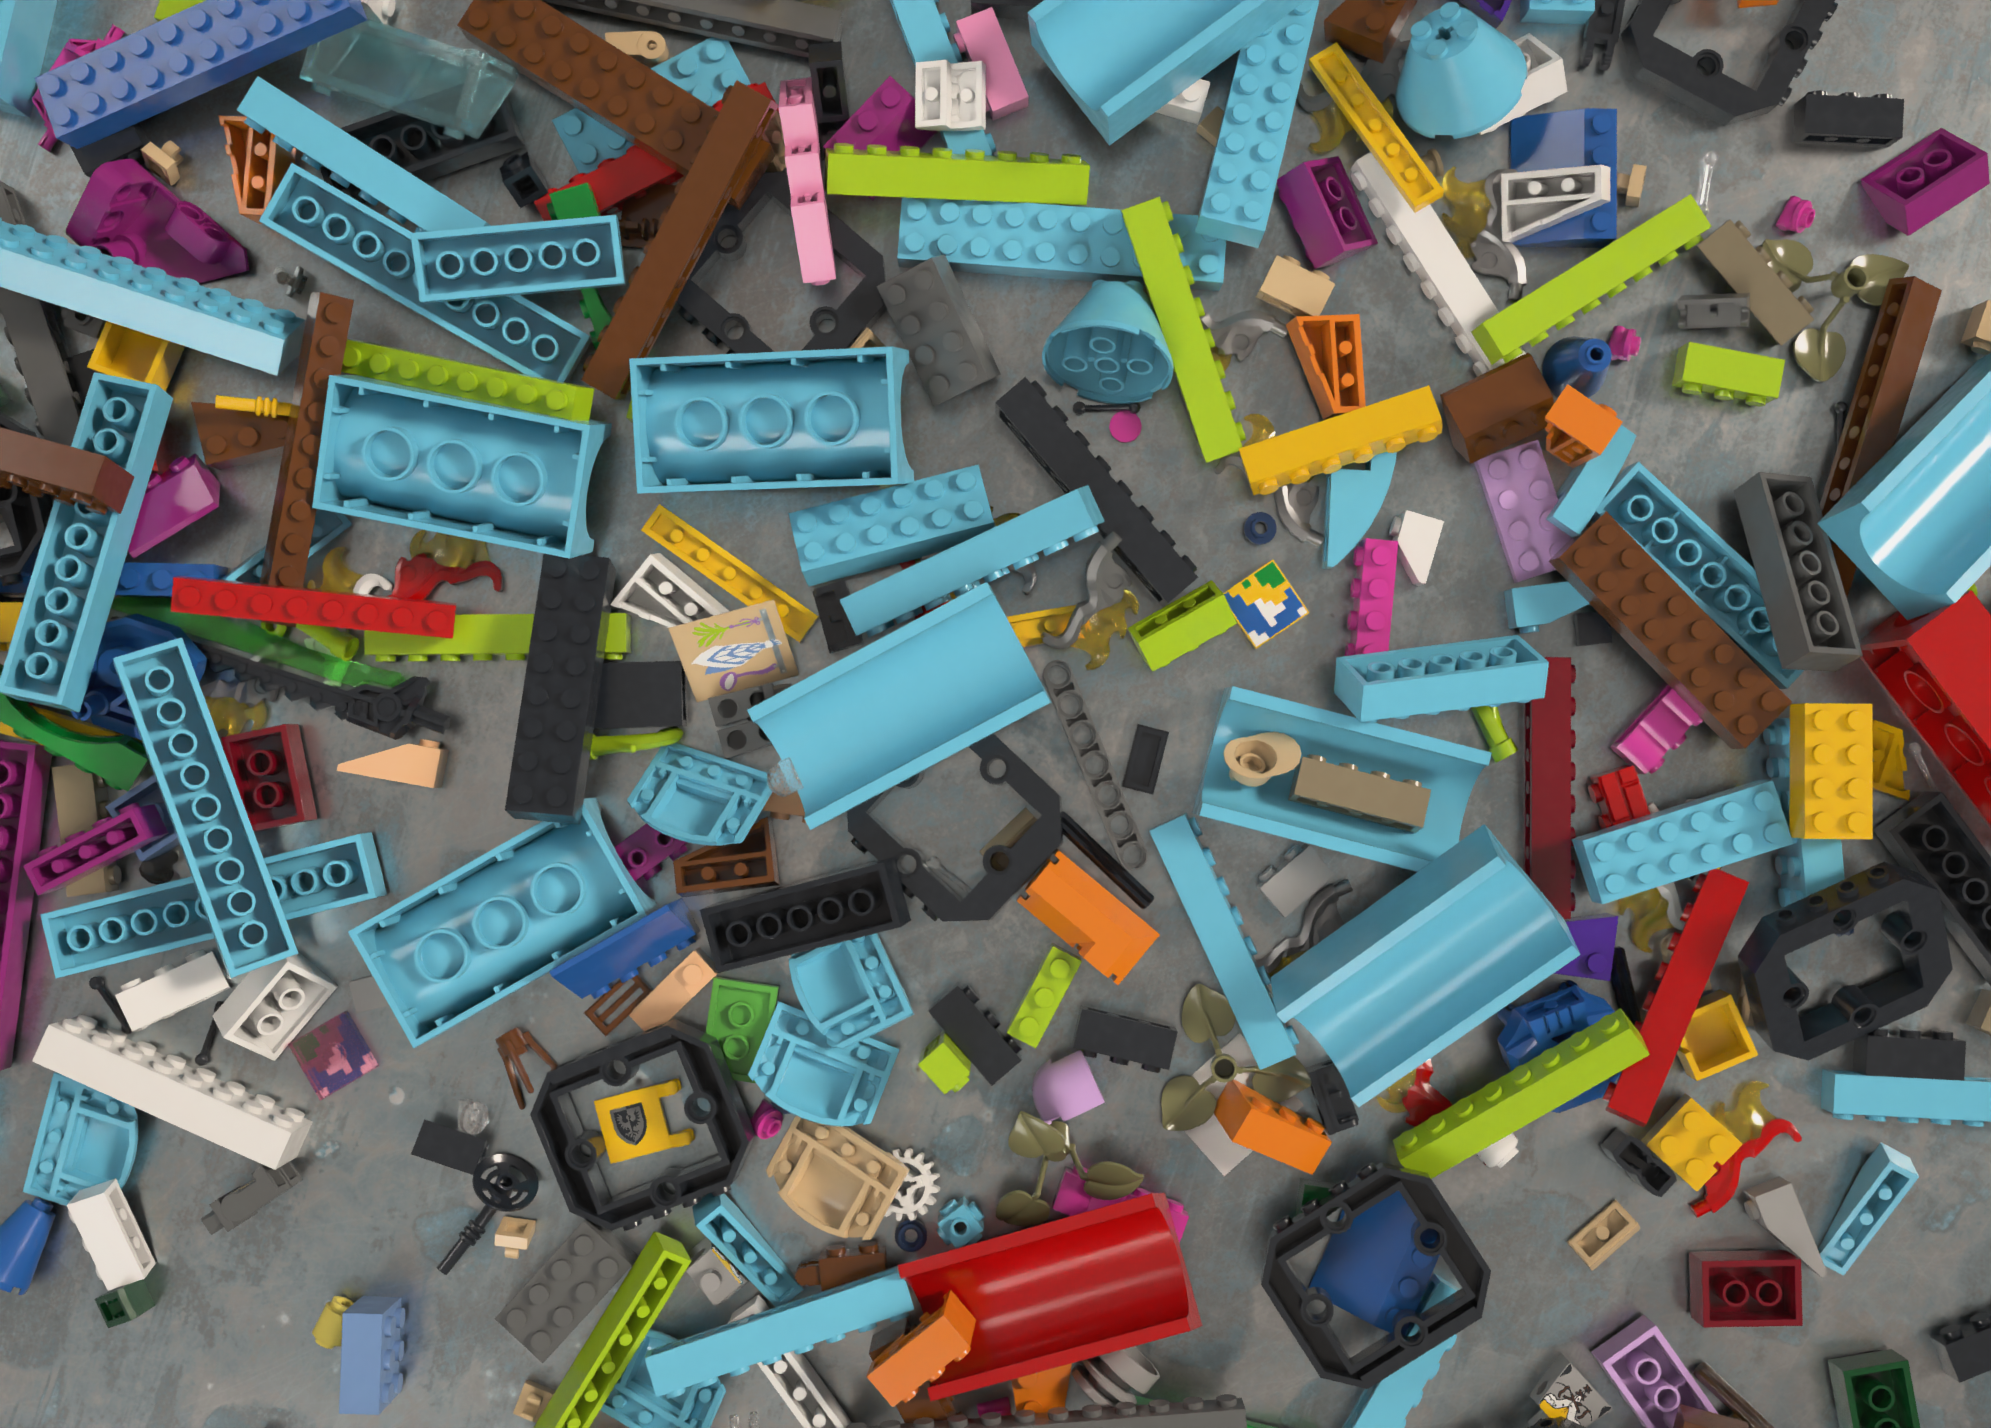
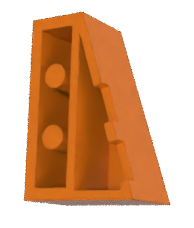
M218 115L220 125L224 127L227 140L225 145L226 154L230 156L234 174H231L239 214L258 224H262L259 222L262 214L291 163L295 164L296 148L289 152L272 141L276 135L266 129L260 134L244 123L247 118L246 116Z
M1360 314L1296 316L1286 324L1287 330L1323 420L1365 407Z
M1567 384L1545 416V421L1548 422L1545 431L1549 433L1546 436V451L1571 468H1575L1600 456L1623 421L1616 417L1617 413L1609 406L1596 404Z
M1235 1079L1227 1083L1216 1101L1214 1114L1232 1142L1313 1175L1332 1143L1324 1132L1325 1127L1317 1120L1310 1117L1306 1119Z
M951 1290L943 1296L945 1300L940 1309L931 1316L928 1312L923 1314L919 1318L922 1322L906 1336L902 1334L871 1362L866 1377L892 1407L902 1400L905 1403L910 1401L919 1392V1386L927 1380L929 1382L935 1381L945 1371L944 1366L953 1359L955 1362L960 1361L971 1350L970 1344L976 1319Z
M1072 1363L1012 1379L1016 1412L1032 1410L1035 1413H1045L1051 1408H1065Z

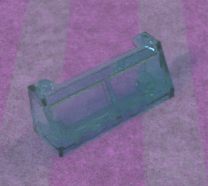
M367 19V21L309 46L299 78L312 83L311 90L331 96L332 91L389 109L445 128L443 134L463 141L464 135L476 139L480 137L515 85L519 70L485 52L473 48H465L464 50Z

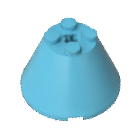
M1456 2L1444 4L1440 9L1431 12L1411 27L1412 36L1396 88V104L1401 118L1413 131L1434 139L1435 135H1452L1453 139L1471 136L1495 125L1518 103L1522 96L1521 90L1525 79H1527L1528 71L1521 49L1507 36L1468 9L1460 7Z
M1105 280L1094 281L1092 288L1048 336L1042 351V362L1049 376L1057 384L1063 386L1066 383L1077 389V395L1080 397L1110 404H1130L1151 399L1153 393L1161 388L1165 390L1168 387L1173 375V360L1151 300L1143 291L1144 287L1140 282L1133 280L1126 283Z

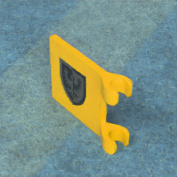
M679 1078L594 1101L610 1164L670 1148L689 1145L695 1140L692 1128L670 1134L660 1097L674 1095L682 1089Z

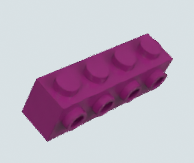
M137 802L119 810V816L113 819L112 817H107L93 823L92 830L86 833L80 831L64 839L66 843L60 847L54 845L38 852L39 858L23 865L37 895L63 889L169 834L155 804L140 807Z
M646 823L614 848L634 881L637 882L643 877L648 881L661 872L663 869L660 867V864L669 857L674 861L688 851V848L685 846L688 842L665 835Z

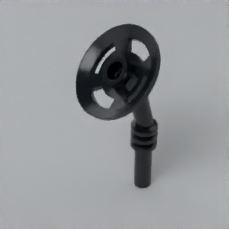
M495 1154L485 1158L478 1164L473 1174L472 1184L477 1197L485 1206L475 1220L471 1219L468 1222L470 1226L466 1225L464 1227L465 1232L461 1231L459 1233L460 1239L437 1266L441 1273L447 1275L470 1245L475 1246V1239L479 1240L481 1238L480 1234L486 1232L485 1227L497 1210L503 1212L518 1211L527 1207L534 1200L539 1187L538 1177L534 1169L525 1160L510 1154ZM497 1166V1169L490 1172L486 1179L481 1178L486 1170ZM509 1167H513L521 1172L526 1181L519 1182L516 1176L508 1173ZM498 1176L494 1184L490 1182L494 1177ZM483 1191L489 1192V1194L491 1195L490 1199L484 1194ZM513 1191L517 1192L515 1196L510 1198ZM523 1192L528 1193L522 1201L512 1204L521 1197Z

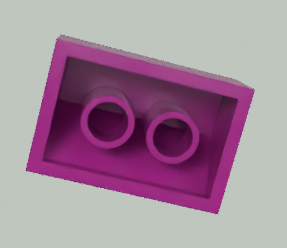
M889 76L829 139L823 148L825 152L826 148H834L835 143L853 144L854 149L867 150V145L887 146V151H900L901 146L918 147L921 151L939 131L918 130L915 128V98ZM877 196L868 197L873 201Z
M1940 128L1862 178L1861 185L1885 222L1909 236L1990 184L1988 153Z
M1339 156L1303 162L1277 179L1276 184L1279 189V196L1287 206L1292 217L1293 227L1299 233L1306 248V256L1315 269L1333 265L1378 244Z
M196 453L188 458L186 456L177 458L169 465V469L160 475L158 473L150 475L128 548V552L133 558L219 507L220 482Z

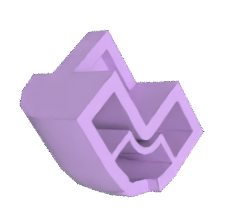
M1081 1050L1053 1063L1049 1059L1039 1067L1034 1076L1032 1095L1035 1107L1041 1120L1049 1125L1052 1124L1051 1121L1059 1117L1064 1122L1105 1103L1091 1068Z

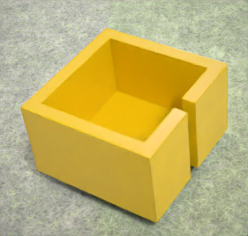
M106 321L87 367L101 374L156 384L166 392L185 346Z
M1721 989L1700 998L1677 1051L1686 1075L1696 1081L1758 1056L1732 995Z
M1686 1093L1641 1139L1651 1151L1696 1192L1718 1171L1713 1167L1716 1161L1723 1165L1742 1145L1734 1135Z

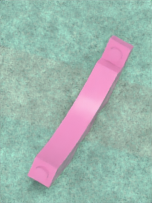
M811 77L780 81L779 113L791 193V213L803 283L811 282L812 285L816 286L829 283L830 280L836 279V267L826 204Z

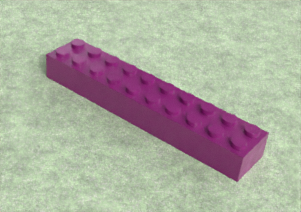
M0 739V1071L10 1068L12 1065L34 897V887L23 865L39 858L37 853L40 851L52 754L47 752L43 745Z

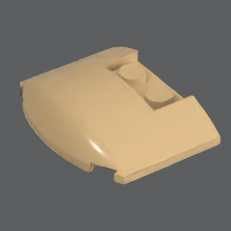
M795 1116L766 1168L768 1177L774 1175L780 1189L777 1193L797 1215L829 1234L842 1238L863 1237L862 1240L872 1239L910 1170L892 1154L884 1152L846 1126L836 1127L818 1124Z

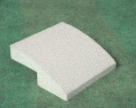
M948 60L916 62L915 128L932 131L986 130V64L983 61L952 64Z

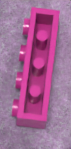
M1365 538L1359 542V546H1355L1353 564L1357 565L1356 578L1352 579L1350 596L1354 598L1353 611H1349L1347 628L1351 630L1350 643L1346 644L1344 656L1389 651L1398 541Z

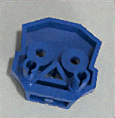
M138 613L108 620L80 712L71 711V713L77 720L81 718V721H85L90 718L94 725L141 740L115 670L113 658L182 637L199 683L205 672L207 658L181 627Z
M1570 980L1567 981L1570 987L1563 982L1559 986L1558 992L1519 1007L1510 1003L1507 1005L1510 1011L1505 1007L1498 1011V1018L1505 1025V1028L1497 1038L1503 1061L1513 1071L1517 1066L1527 1063L1541 1055L1545 1050L1553 1048L1576 1032L1586 1029L1604 1016L1615 1011L1604 998L1589 994L1579 988L1577 983ZM1621 1071L1551 1112L1561 1113L1603 1097L1609 1082H1615L1620 1076Z

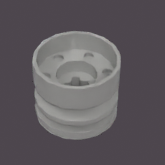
M1135 1346L1100 1355L1101 1360L1094 1357L1082 1360L1085 1367L1076 1365L1071 1371L1073 1378L1082 1388L1085 1395L1095 1405H1100L1102 1408L1115 1407L1116 1404L1121 1402H1132L1136 1406L1137 1400L1130 1388L1146 1394L1160 1378L1154 1365Z

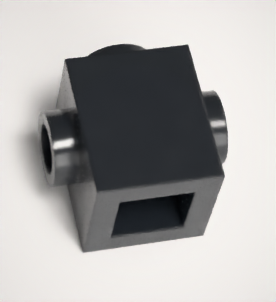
M528 152L521 156L519 154L512 155L503 162V166L500 167L502 182L520 209L534 203V201L549 193L544 176Z

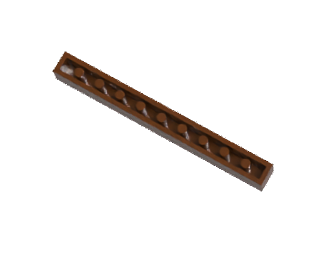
M738 80L724 92L721 101L724 104L718 116H713L706 128L708 136L702 147L698 146L693 152L690 159L692 166L687 176H683L677 183L674 191L676 197L671 207L667 206L662 212L659 219L661 226L656 236H652L647 241L643 251L645 257L640 267L636 266L631 272L628 279L630 286L625 296H620L613 307L615 315L610 325L603 327L598 336L600 344L595 354L589 355L583 365L582 370L585 373L581 380L614 400H625L631 389L629 359L647 358L779 106V104Z
M1915 276L1889 279L1819 505L1823 517L1895 445L1942 292L1941 289ZM1829 537L1847 598L1857 566Z
M313 292L310 295L260 584L303 588L317 511L316 508H312L329 375H341L354 303L353 299L323 292ZM259 620L266 623L296 627L295 623Z

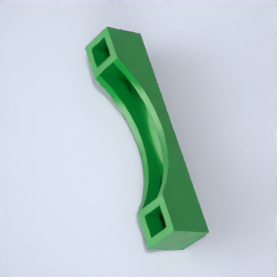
M589 183L549 194L552 202L547 204L551 220L601 216ZM597 288L581 289L584 299L579 300V304L584 318H591L594 331H590L593 346L597 350L600 344L598 336L605 325H610L613 317L605 307Z
M0 664V676L4 667L2 664ZM0 693V722L12 727L13 732L18 736L41 743L47 752L59 757L64 756L75 762L74 765L81 771L95 773L104 778L106 784L114 789H124L127 792L131 790L150 763L143 743L127 734L99 736L72 731L52 722L37 712L27 701L14 699Z

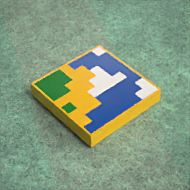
M1271 560L1223 593L1238 626L1254 649L1259 648L1309 614V611L1274 560Z

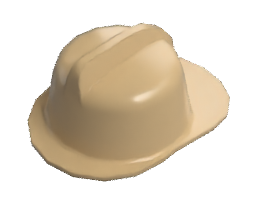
M1265 732L1231 740L1225 746L1223 755L1226 764L1230 768L1229 777L1232 781H1238L1248 787H1258L1265 784L1272 776L1281 775L1293 770L1300 762L1301 750L1295 739L1287 734Z

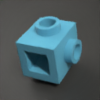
M963 1196L958 1201L952 1199L939 1210L940 1215H938L937 1222L939 1228L937 1232L946 1245L949 1246L952 1243L957 1249L964 1245L974 1244L981 1239L982 1234L980 1232L984 1230V1221L982 1219L985 1216L975 1202L969 1203L965 1196ZM958 1222H963L967 1227L959 1232L954 1225Z

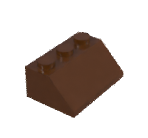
M1529 352L1440 394L1453 447L1470 464L1545 429L1548 424L1545 421V416L1554 404L1553 395Z

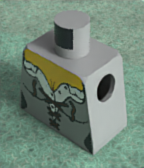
M707 1237L687 1252L691 1263L686 1272L715 1306L727 1301L749 1282L747 1277Z
M1561 1353L1531 1391V1398L1541 1410L1528 1423L1530 1426H1533L1542 1419L1562 1416L1587 1427L1613 1408Z

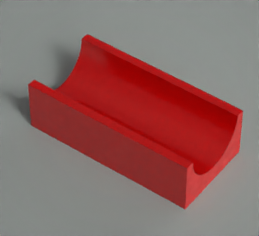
M1968 590L1956 603L1939 608L1931 614L1927 613L1906 620L1897 611L1859 640L1863 653L1860 659L1991 829V615L1974 592Z
M1165 1193L1147 1194L897 1265L900 1279H904L912 1287L921 1305L923 1314L928 1312L931 1316L940 1309L945 1300L943 1296L951 1290L976 1319L970 1344L971 1350L960 1361L955 1362L953 1359L944 1366L945 1371L942 1375L931 1382L927 1388L930 1402L1189 1332L1202 1326Z

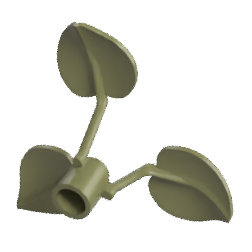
M1766 239L1761 246L1772 258L1768 265L1775 273H1778L1780 270L1783 271L1793 283V286L1789 288L1792 293L1799 289L1802 281L1814 283L1830 280L1832 281V294L1840 298L1838 304L1821 325L1820 331L1814 328L1805 329L1796 337L1793 345V354L1798 365L1815 381L1825 382L1838 372L1846 355V345L1842 335L1837 332H1827L1830 323L1855 294L1866 304L1881 306L1889 279L1904 277L1909 269V264L1884 255L1866 254L1855 258L1848 268L1839 274L1833 271L1830 274L1809 277L1807 275L1813 269V258L1807 247L1794 240Z
M1196 984L1184 1001L1182 1026L1186 1035L1195 1043H1203L1211 1038L1216 1053L1210 1065L1212 1076L1201 1085H1199L1194 1077L1189 1075L1176 1076L1171 1079L1164 1087L1161 1097L1162 1125L1165 1130L1185 1131L1207 1122L1212 1117L1217 1102L1215 1096L1205 1089L1216 1081L1230 1082L1236 1077L1237 1073L1255 1072L1252 1078L1254 1090L1275 1102H1283L1292 1098L1297 1093L1310 1087L1311 1080L1307 1075L1306 1069L1295 1056L1262 1070L1259 1069L1258 1065L1257 1067L1237 1066L1235 1059L1231 1055L1222 1053L1216 1037L1227 1035L1234 1027L1236 1017L1223 994L1203 984Z
M1020 1111L1008 1137L1009 1148L1014 1153L1027 1158H1037L1043 1154V1160L1036 1189L1032 1196L1021 1190L1009 1192L999 1200L996 1206V1217L1005 1223L1023 1227L1037 1226L1045 1222L1050 1215V1207L1047 1202L1038 1198L1041 1194L1049 1160L1054 1162L1062 1161L1068 1154L1071 1155L1080 1178L1086 1181L1084 1191L1097 1199L1115 1200L1129 1195L1140 1186L1144 1179V1174H1138L1129 1167L1110 1161L1096 1163L1090 1166L1086 1173L1077 1156L1076 1145L1069 1143L1070 1129L1066 1123L1052 1121V1124L1049 1125L1028 1113Z

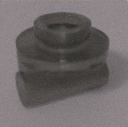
M298 266L293 275L288 273L283 267L275 268L273 274L277 282L282 285H288L286 296L292 298L295 293L299 295L302 293L308 279L307 276L303 275L304 268Z
M172 850L148 861H143L139 867L141 876L151 884L159 885L170 882L174 875L172 866L179 860L178 854Z

